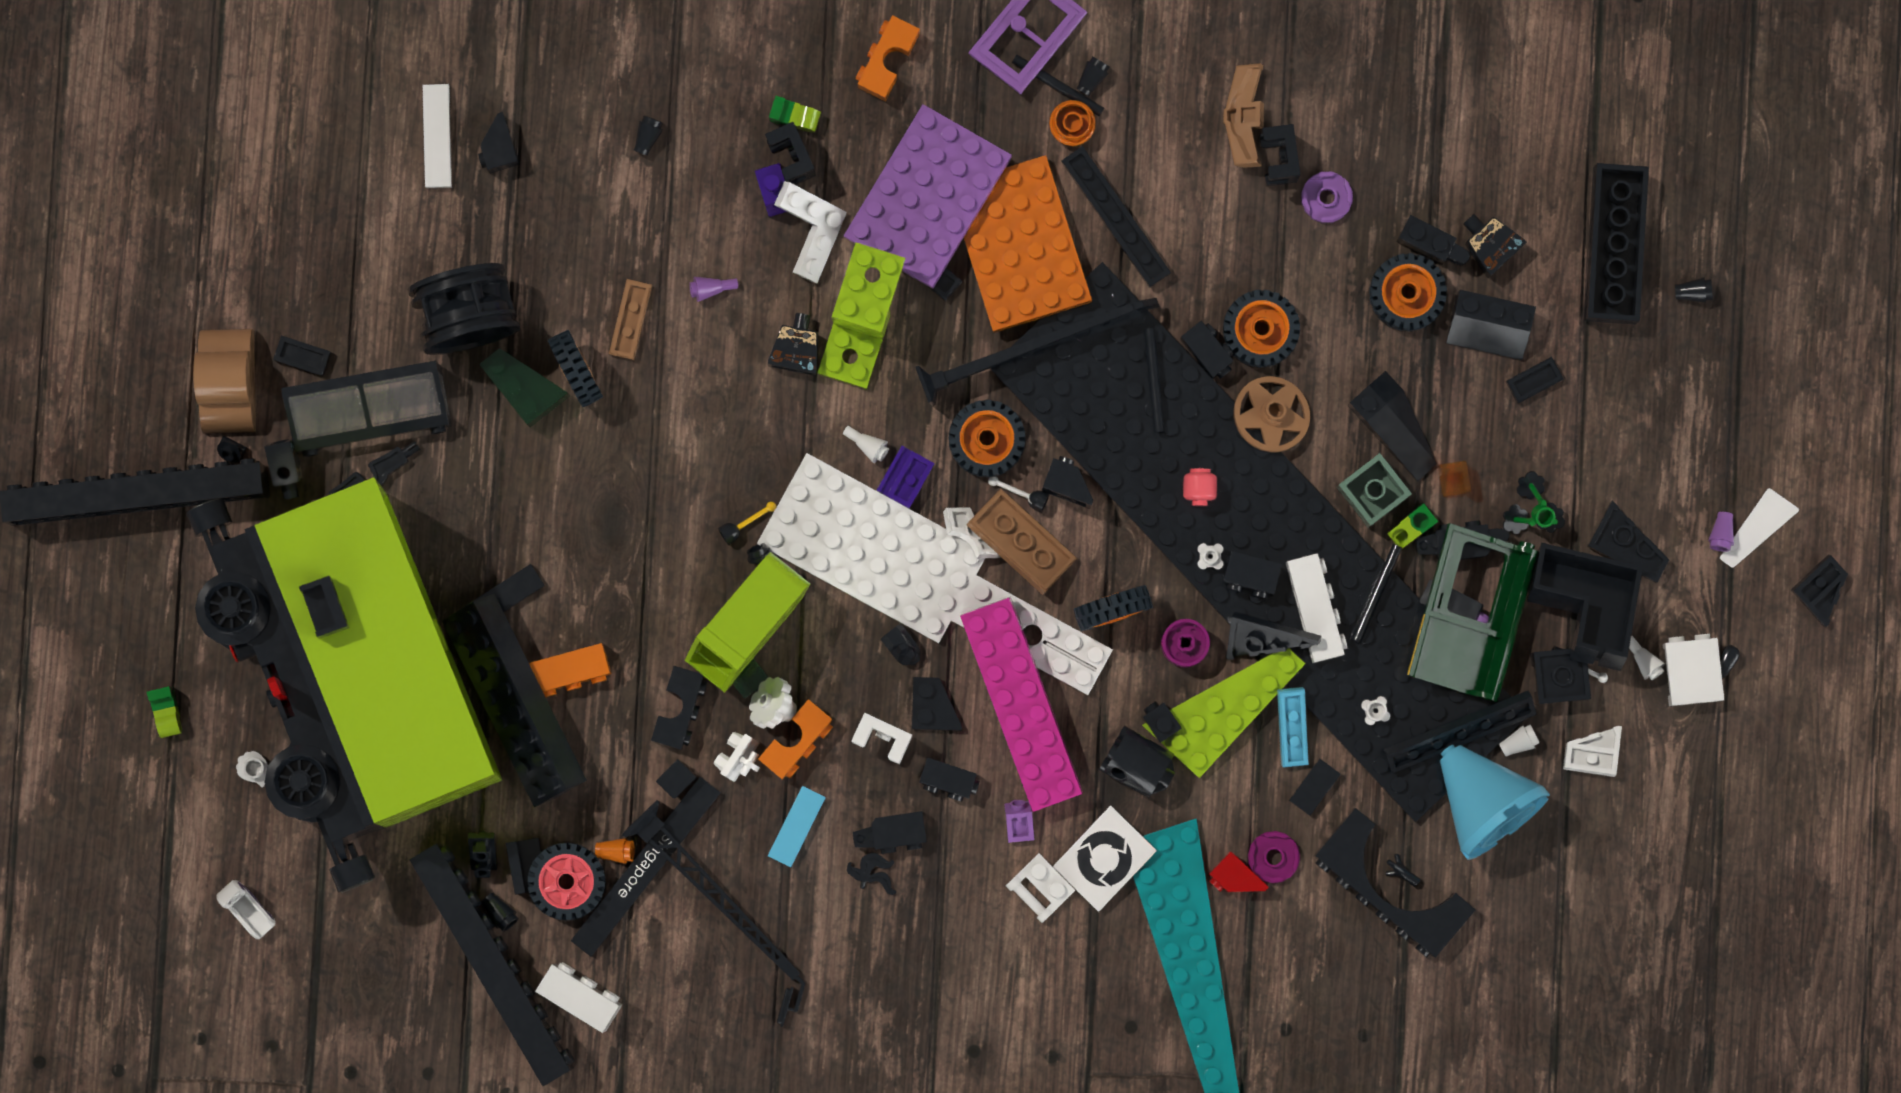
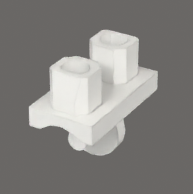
M733 732L727 744L735 748L730 758L720 753L715 759L714 765L721 770L720 774L735 782L740 774L746 777L750 769L758 772L760 767L754 764L759 754L754 752L759 742L747 734L743 736Z

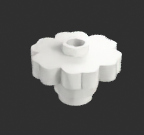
M769 677L760 683L758 692L752 695L749 709L752 711L750 720L753 721L754 725L763 729L766 727L772 729L781 722L792 720L796 714L797 706L793 702L792 696L789 695L791 685L787 681L779 677L775 679Z

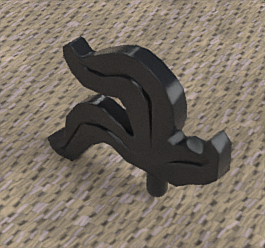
M870 853L862 857L860 869L852 867L851 862L848 863L847 872L854 879L861 881V889L865 888L866 882L879 881L887 894H896V890L891 888V880L885 872L870 875L875 866L888 869L894 864V860L888 862L879 854Z

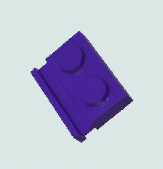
M901 446L876 491L910 509L935 463Z

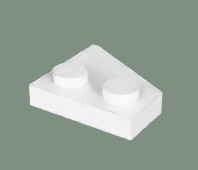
M1616 726L1610 730L1597 732L1588 737L1567 742L1563 769L1615 777L1617 774L1622 726Z

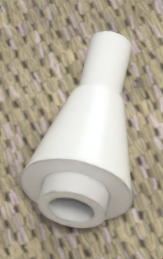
M847 426L843 432V435L856 442V445L873 463L878 460L882 461L889 451V448H887L888 442L885 440L861 434L850 426Z
M1631 636L1629 649L1634 654L1644 680L1649 677L1651 680L1656 679L1664 672L1662 667L1665 663L1645 648H1642L1635 638Z

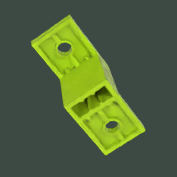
M855 242L832 314L833 326L818 369L819 375L863 389L868 388L890 319V306L906 258ZM871 268L877 269L880 272L879 280L873 283L865 278L866 271ZM847 350H854L858 358L856 362L848 364L842 358L843 353Z

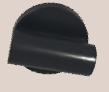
M223 436L217 446V451L223 460L235 463L244 456L247 447Z

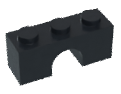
M673 666L666 691L677 694L683 702V708L681 713L674 718H665L658 715L651 741L683 750L684 745L689 746L693 731L689 730L691 720H697L700 706L696 705L699 695L704 696L708 681H704L702 674Z

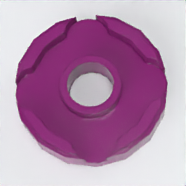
M1278 831L1265 832L1256 837L1248 851V863L1252 872L1262 881L1269 883L1283 882L1290 878L1297 870L1300 861L1299 848L1294 840L1287 834ZM1272 849L1279 851L1281 854V860L1276 865L1270 864L1266 859L1267 853Z

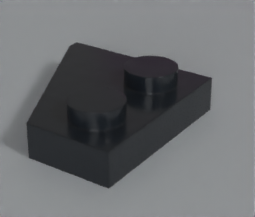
M913 677L912 729L962 731V725L940 678Z

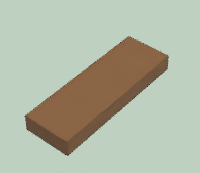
M630 279L626 280L609 355L635 360L652 290L651 284Z

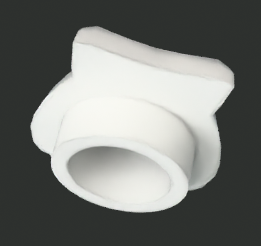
M251 751L238 757V764L236 765L238 775L244 780L256 782L261 787H264L267 767L269 765L262 755Z

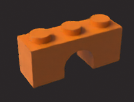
M893 15L890 21L885 20L879 31V34L882 36L878 44H872L867 54L870 60L866 67L861 66L856 76V80L859 81V89L885 102L897 80V74L885 68L883 64L884 58L889 53L895 51L909 56L920 35L919 28Z
M809 699L792 718L802 730L800 742L793 747H785L774 739L758 758L782 780L785 776L790 779L799 769L796 763L802 756L807 759L815 750L816 746L813 743L820 736L824 739L833 728L830 725L833 720Z

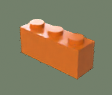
M602 643L529 663L545 697L556 695V689L566 687L567 691L581 688V683L591 680L592 684L607 681L606 676L612 674L604 644Z

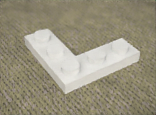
M784 181L774 205L812 224L793 273L811 282L818 283L847 212L790 182Z

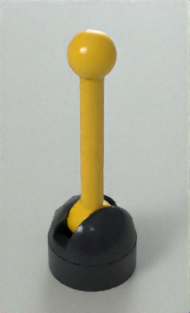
M768 502L764 509L740 524L726 523L720 526L718 531L729 546L739 538L741 528L765 513L775 511L777 506L774 502Z

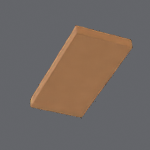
M1002 489L967 523V526L1042 595L1077 559Z

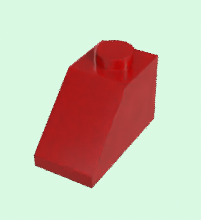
M1231 851L1208 873L1212 877L1209 882L1219 892L1223 889L1226 892L1266 891L1269 888Z

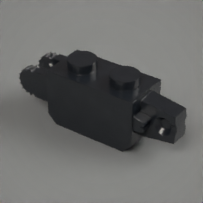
M1480 520L1465 522V527H1463L1503 541H1508V538H1510L1507 529H1488V524L1481 525ZM1448 524L1440 525V530H1436L1432 535L1417 538V554L1436 555L1437 559H1439ZM1466 542L1460 560L1483 558L1488 555L1491 549Z

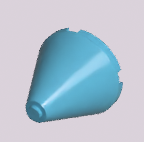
M1451 745L1441 753L1443 758L1440 760L1460 851L1467 860L1474 859L1498 844V840L1507 834L1511 835L1548 801L1546 796L1549 797L1550 794L1544 786L1461 745L1457 747Z

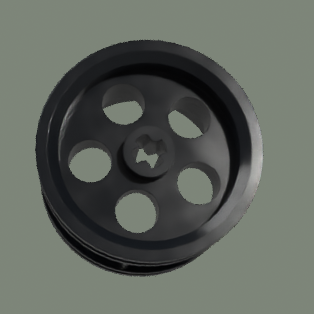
M484 263L452 269L422 279L408 288L409 296L414 298L411 301L412 307L423 309L425 320L422 324L424 332L420 334V339L422 342H426L423 345L425 354L442 355L478 348L505 339L520 330L519 322L513 321L517 314L513 308L507 285V277L502 276L505 273L503 264Z

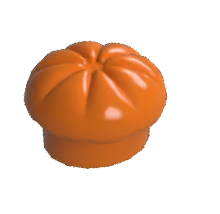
M1068 100L1060 103L1052 111L1049 126L1052 135L1057 141L1068 146H1078L1091 138L1095 130L1096 120L1093 111L1085 103L1077 100Z

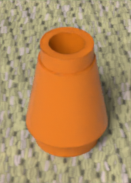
M627 838L597 842L595 845V856L597 858L623 864L634 860V841H628Z

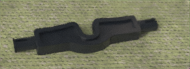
M415 441L402 450L400 447H396L387 454L371 461L368 467L373 477L383 486L389 475L409 462L407 458L421 449ZM355 472L341 484L330 490L329 495L365 480L359 472Z

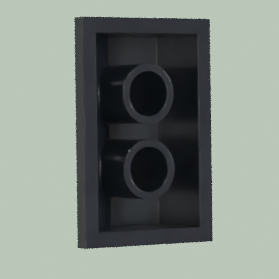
M1459 290L1456 294L1446 344L1522 360L1530 336L1536 306Z

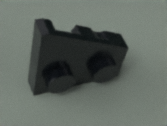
M1827 555L1791 591L1821 625L1827 627L1830 623L1829 617L1834 605H1837L1840 589L1844 586L1848 573L1832 555Z

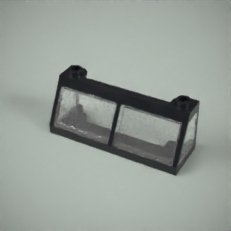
M436 360L281 388L296 453L303 454V457L318 455V450L326 447L421 430H430L431 435L445 433L446 428L452 427L442 368Z

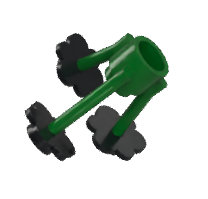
M1529 471L1525 477H1520L1518 479L1517 493L1520 496H1526L1528 499H1532L1535 496L1538 505L1533 508L1531 518H1526L1528 515L1527 511L1521 509L1519 505H1511L1509 511L1503 513V518L1505 519L1503 521V528L1507 529V531H1512L1513 534H1519L1521 530L1527 529L1528 525H1537L1540 529L1546 528L1549 533L1554 532L1555 528H1562L1565 524V520L1562 517L1564 514L1563 509L1557 508L1554 503H1546L1540 495L1545 490L1543 485L1544 477L1538 476L1535 471Z

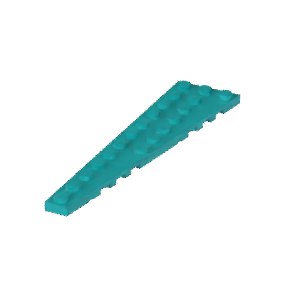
M1193 819L1142 836L1157 851L1133 875L1203 1091L1204 1093H1239L1197 819Z

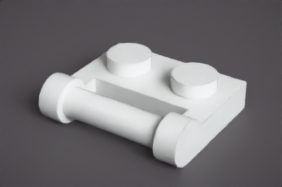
M1039 853L1006 885L1010 891L1014 890L1038 915L1037 919L1041 923L1075 891ZM1025 877L1051 902L1047 908L1020 883Z

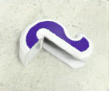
M232 880L217 894V901L223 908H228L255 939H261L275 926L276 921L272 915L262 907L255 896L238 880Z

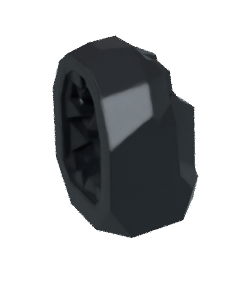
M901 623L880 639L896 661L902 665H915L920 661L921 651L919 646Z

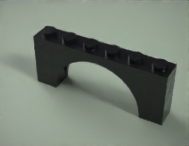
M1353 808L1314 854V857L1318 859L1315 864L1324 872L1328 873L1331 870L1338 877L1335 881L1344 889L1348 890L1351 887L1358 894L1355 898L1364 906L1368 907L1371 904L1378 911L1375 915L1387 924L1391 921L1398 928L1395 932L1407 941L1411 938L1418 945L1415 949L1427 958L1431 955L1436 958L1476 909L1457 893H1452L1445 901L1435 907L1420 911L1403 910L1383 900L1370 885L1364 868V848L1375 824L1357 808Z

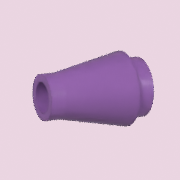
M1718 512L1716 522L1708 539L1711 549L1721 552L1731 550V546L1734 545L1733 514Z

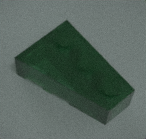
M500 348L479 364L529 427H532L570 397L568 392Z

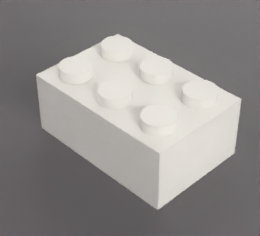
M564 962L559 965L552 964L535 992L598 1031L606 1032L623 1005L618 1002L620 997L609 990L604 992L596 988L598 983L586 976H582V978L574 975L575 969Z

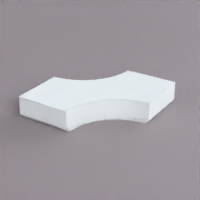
M946 508L943 511L947 535L956 536L966 541L973 549L976 558H1000L990 546L967 526V523L974 517L971 508Z

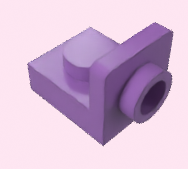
M1013 800L1010 803H1005L1008 843L1034 840L1032 809L1029 801Z

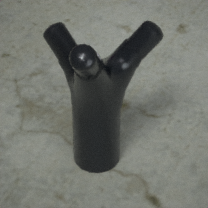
M1399 854L1394 855L1395 862L1390 859L1387 860V864L1393 870L1386 871V876H1397L1412 886H1417L1420 878L1403 865Z

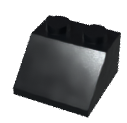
M1060 456L1059 460L1053 458L1042 491L1090 509L1093 498L1079 468L1074 466L1075 461Z

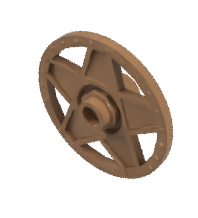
M1266 376L1249 382L1240 391L1234 404V420L1239 433L1250 445L1266 452H1282L1294 447L1305 436L1310 423V410L1303 393L1294 384L1279 377ZM1274 383L1284 387L1272 395L1260 384ZM1248 393L1253 408L1240 415L1241 402L1245 394ZM1295 396L1302 406L1304 419L1290 409ZM1245 429H1260L1264 444L1255 440ZM1283 431L1299 433L1291 442L1279 446Z

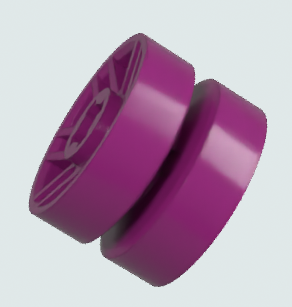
M1180 619L1173 622L1165 630L1161 639V650L1164 657L1171 664L1181 668L1192 667L1202 661L1207 655L1210 646V639L1206 629L1199 622L1191 619ZM1188 639L1190 641L1189 647L1183 648L1181 640Z

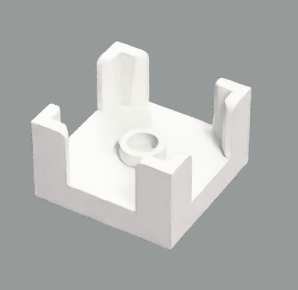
M864 713L851 742L860 747H865L872 730L877 731L875 736L889 742L893 738L895 742L888 758L900 765L913 737L912 734Z

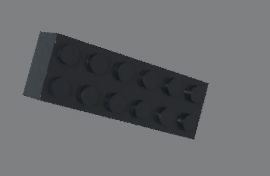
M1597 163L1593 167L1584 321L1636 325L1640 321L1649 167Z

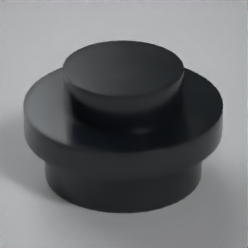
M765 543L757 544L747 551V560L749 564L758 566L772 550L767 548Z

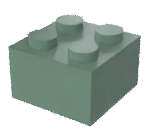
M1380 453L1337 486V489L1368 528L1412 494Z

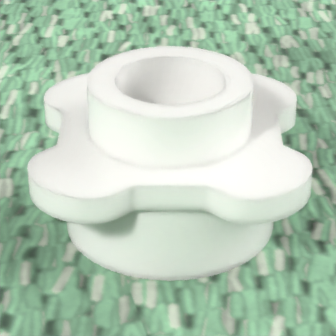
M1204 543L1200 544L1198 547V552L1200 553V560L1197 563L1198 567L1201 569H1206L1207 567L1222 568V545L1207 546ZM1209 554L1213 555L1212 559L1208 558Z
M1380 696L1376 700H1364L1361 707L1365 710V722L1368 725H1373L1381 720L1386 722L1390 719V713L1387 712L1386 707L1387 700L1384 697ZM1377 708L1378 713H1374L1373 710Z

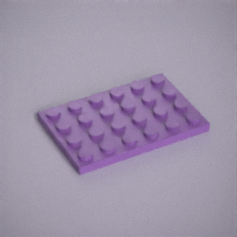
M923 104L845 232L844 238L854 244L857 242L906 258L902 271L933 289L1011 160L1012 155Z

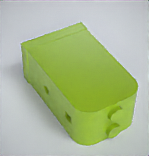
M770 552L709 624L696 636L685 661L725 693L796 608L808 590L810 583Z

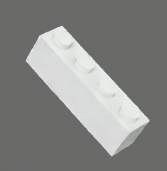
M1317 553L1287 561L1286 567L1303 630L1322 636L1321 642L1318 645L1308 648L1312 663L1343 656L1344 649H1347V643L1344 634H1339L1337 624L1341 622L1337 608L1332 609L1330 599H1333L1334 595L1331 584L1325 583L1323 574L1327 573L1324 559H1319Z

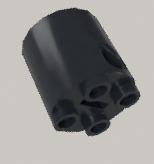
M1125 725L1099 768L1101 772L1148 799L1151 795L1166 790L1176 773L1174 772L1172 761L1174 753Z

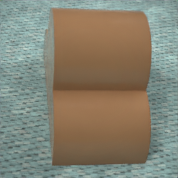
M254 329L201 330L198 339V352H196L194 357L193 378L202 432L204 434L256 432Z

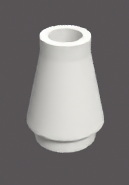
M1523 725L1504 741L1500 742L1499 745L1507 757L1511 754L1534 749L1535 745L1540 742L1532 726L1524 727Z

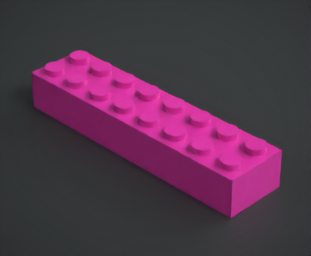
M1011 597L961 614L962 623L1032 811L1034 812L1081 795L1083 791Z

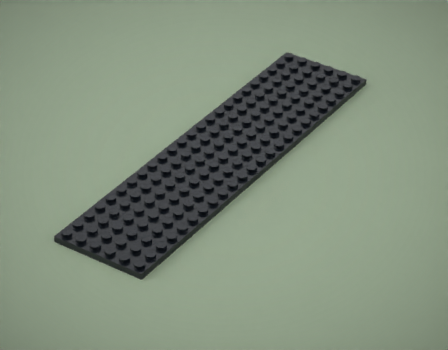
M1102 262L1085 277L1092 299L1091 303L1041 318L1011 347L1130 303L1133 304L1139 300ZM1134 310L1132 313L990 368L1230 626L1233 614L1238 612L1303 630L1286 562L1318 553L1319 559L1323 558L1326 564L1327 573L1323 575L1325 583H1330L1334 598L1330 599L1332 609L1337 608L1341 623L1337 624L1339 634H1344L1347 649H1344L1343 656L1312 663L1308 648L1301 649L1300 646L1291 647L1290 649L1306 664L1286 686L1288 688L1303 687L1305 689L1306 707L1414 822L1420 819L1447 793L1440 760L1443 758L1441 754L1392 774L1383 749L1501 702L1511 696L1502 687L1499 701H1488L1407 675L1426 607L1419 603L1420 599L1394 571H1392L1362 642L1358 643L1352 640V636L1385 562L1282 452L1259 450L1250 445L1241 436L1234 420L1235 402L1148 310L1141 312ZM1149 328L1155 329L1165 430L1164 432L1157 433L1154 432L1144 333V329ZM1245 429L1255 440L1264 444L1260 429ZM1190 469H1211V473L1217 476V497L1212 501H1208V506H1192V501L1186 500L1183 497V478L1185 474L1190 473ZM1204 543L1207 546L1222 545V568L1207 567L1206 569H1201L1198 567L1197 563L1200 560L1198 547L1200 544ZM1231 551L1282 564L1273 596L1268 595L1267 599L1253 596L1252 590L1243 588L1242 592L1227 589L1228 584L1222 583ZM1209 554L1208 558L1212 559L1213 555ZM1260 653L1258 656L1263 659L1270 654ZM1380 696L1384 697L1387 700L1386 707L1387 712L1390 713V719L1386 722L1381 720L1373 725H1368L1365 722V710L1361 707L1364 700L1373 701ZM1375 708L1373 712L1378 713V709ZM1524 720L1461 746L1486 757Z

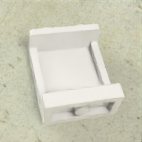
M1710 634L1694 635L1695 640L1685 641L1684 636L1668 638L1669 643L1663 644L1670 693L1668 696L1669 706L1724 700L1718 638H1710Z

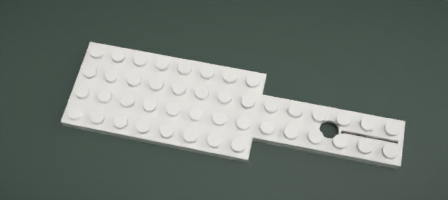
M806 453L757 542L758 545L765 543L767 548H771L772 553L938 644L951 621L964 628L960 617L961 614L1011 597L1022 629L1029 625H1035L1042 631L1041 641L1036 645H1029L1036 667L1086 695H1089L1113 649L977 576L985 558H976L971 546L963 539L947 535V530L808 453Z

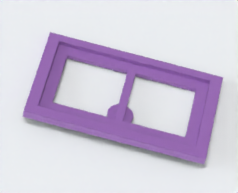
M1011 0L968 54L1019 94H1022L1087 14V11L1073 0H1049L1065 12L1067 16L1045 42L1027 29L1025 18L1018 15L1030 0ZM1009 25H1011L1014 31H1022L1041 46L1019 74L989 51Z

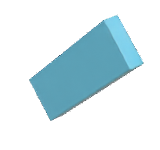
M1303 687L1279 689L1277 694L1282 767L1309 765L1305 689Z
M804 786L801 787L768 854L769 857L792 867L826 797Z

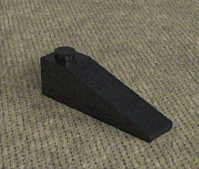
M1386 371L1347 405L1417 482L1437 464L1404 390Z

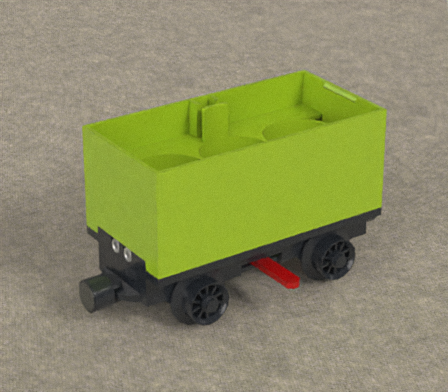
M375 477L244 529L245 533L231 538L227 526L232 524V519L224 499H214L202 503L186 513L195 537L203 536L218 575L207 581L198 593L195 606L197 622L205 635L231 651L236 662L239 663V661L257 656L270 690L266 691L272 708L278 707L291 741L289 747L275 755L267 767L264 781L267 797L277 810L288 817L312 823L318 822L335 864L329 871L338 893L357 888L373 881L375 878L366 854L359 856L354 843H349V841L374 831H380L503 781L388 495ZM330 576L349 628L319 639L316 636L313 621L299 586Z

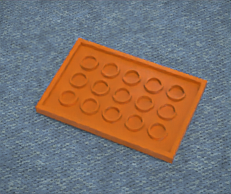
M1046 155L1006 167L964 236L993 333L1092 302Z

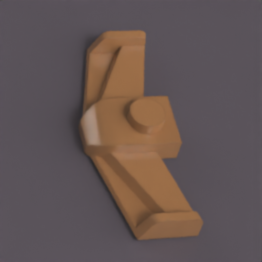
M1261 63L1236 66L1228 101L1224 109L1223 123L1226 126L1234 165L1243 168L1262 166L1253 132L1254 129L1264 128V103L1261 101L1254 102L1261 71L1264 67Z

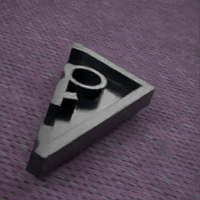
M1235 612L1231 618L1226 659L1232 660L1236 656L1249 654L1251 657L1258 656L1260 653L1284 652L1288 648L1298 646L1301 649L1310 648L1313 645H1318L1321 642L1322 636Z

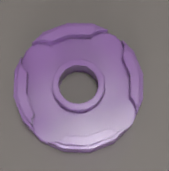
M1320 172L1313 175L1305 183L1301 192V204L1305 213L1320 223H1333L1342 219L1348 213L1353 202V194L1349 182L1334 172ZM1322 191H1331L1334 195V201L1330 204H1324L1320 200V193Z

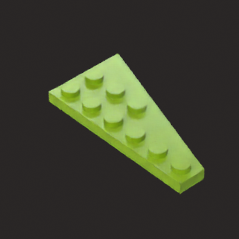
M1288 648L1284 652L1272 653L1195 695L1170 709V712L1182 729L1161 743L1200 778L1277 695V690L1282 689L1306 663ZM1144 723L1142 726L1155 737L1148 725Z

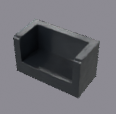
M330 576L299 586L313 621L317 638L320 639L349 628Z

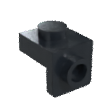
M1155 701L1143 709L1146 714L1141 718L1146 722L1159 743L1182 729L1164 702L1158 705Z

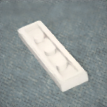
M449 84L423 85L425 188H452Z

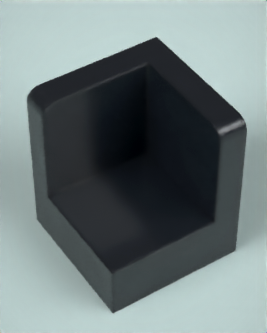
M677 759L656 782L675 799L697 777Z

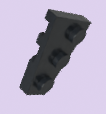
M1612 500L1587 547L1609 559L1642 566V576L1654 583H1658L1669 559Z

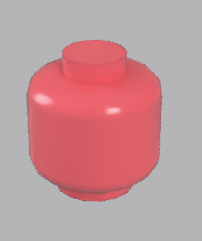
M1190 469V473L1185 474L1183 478V497L1186 500L1192 501V506H1208V501H1212L1217 497V476L1211 473V469Z

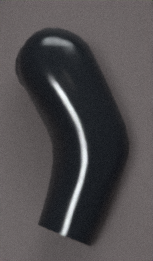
M1733 645L1725 646L1720 655L1722 679L1729 674L1740 657L1738 648Z

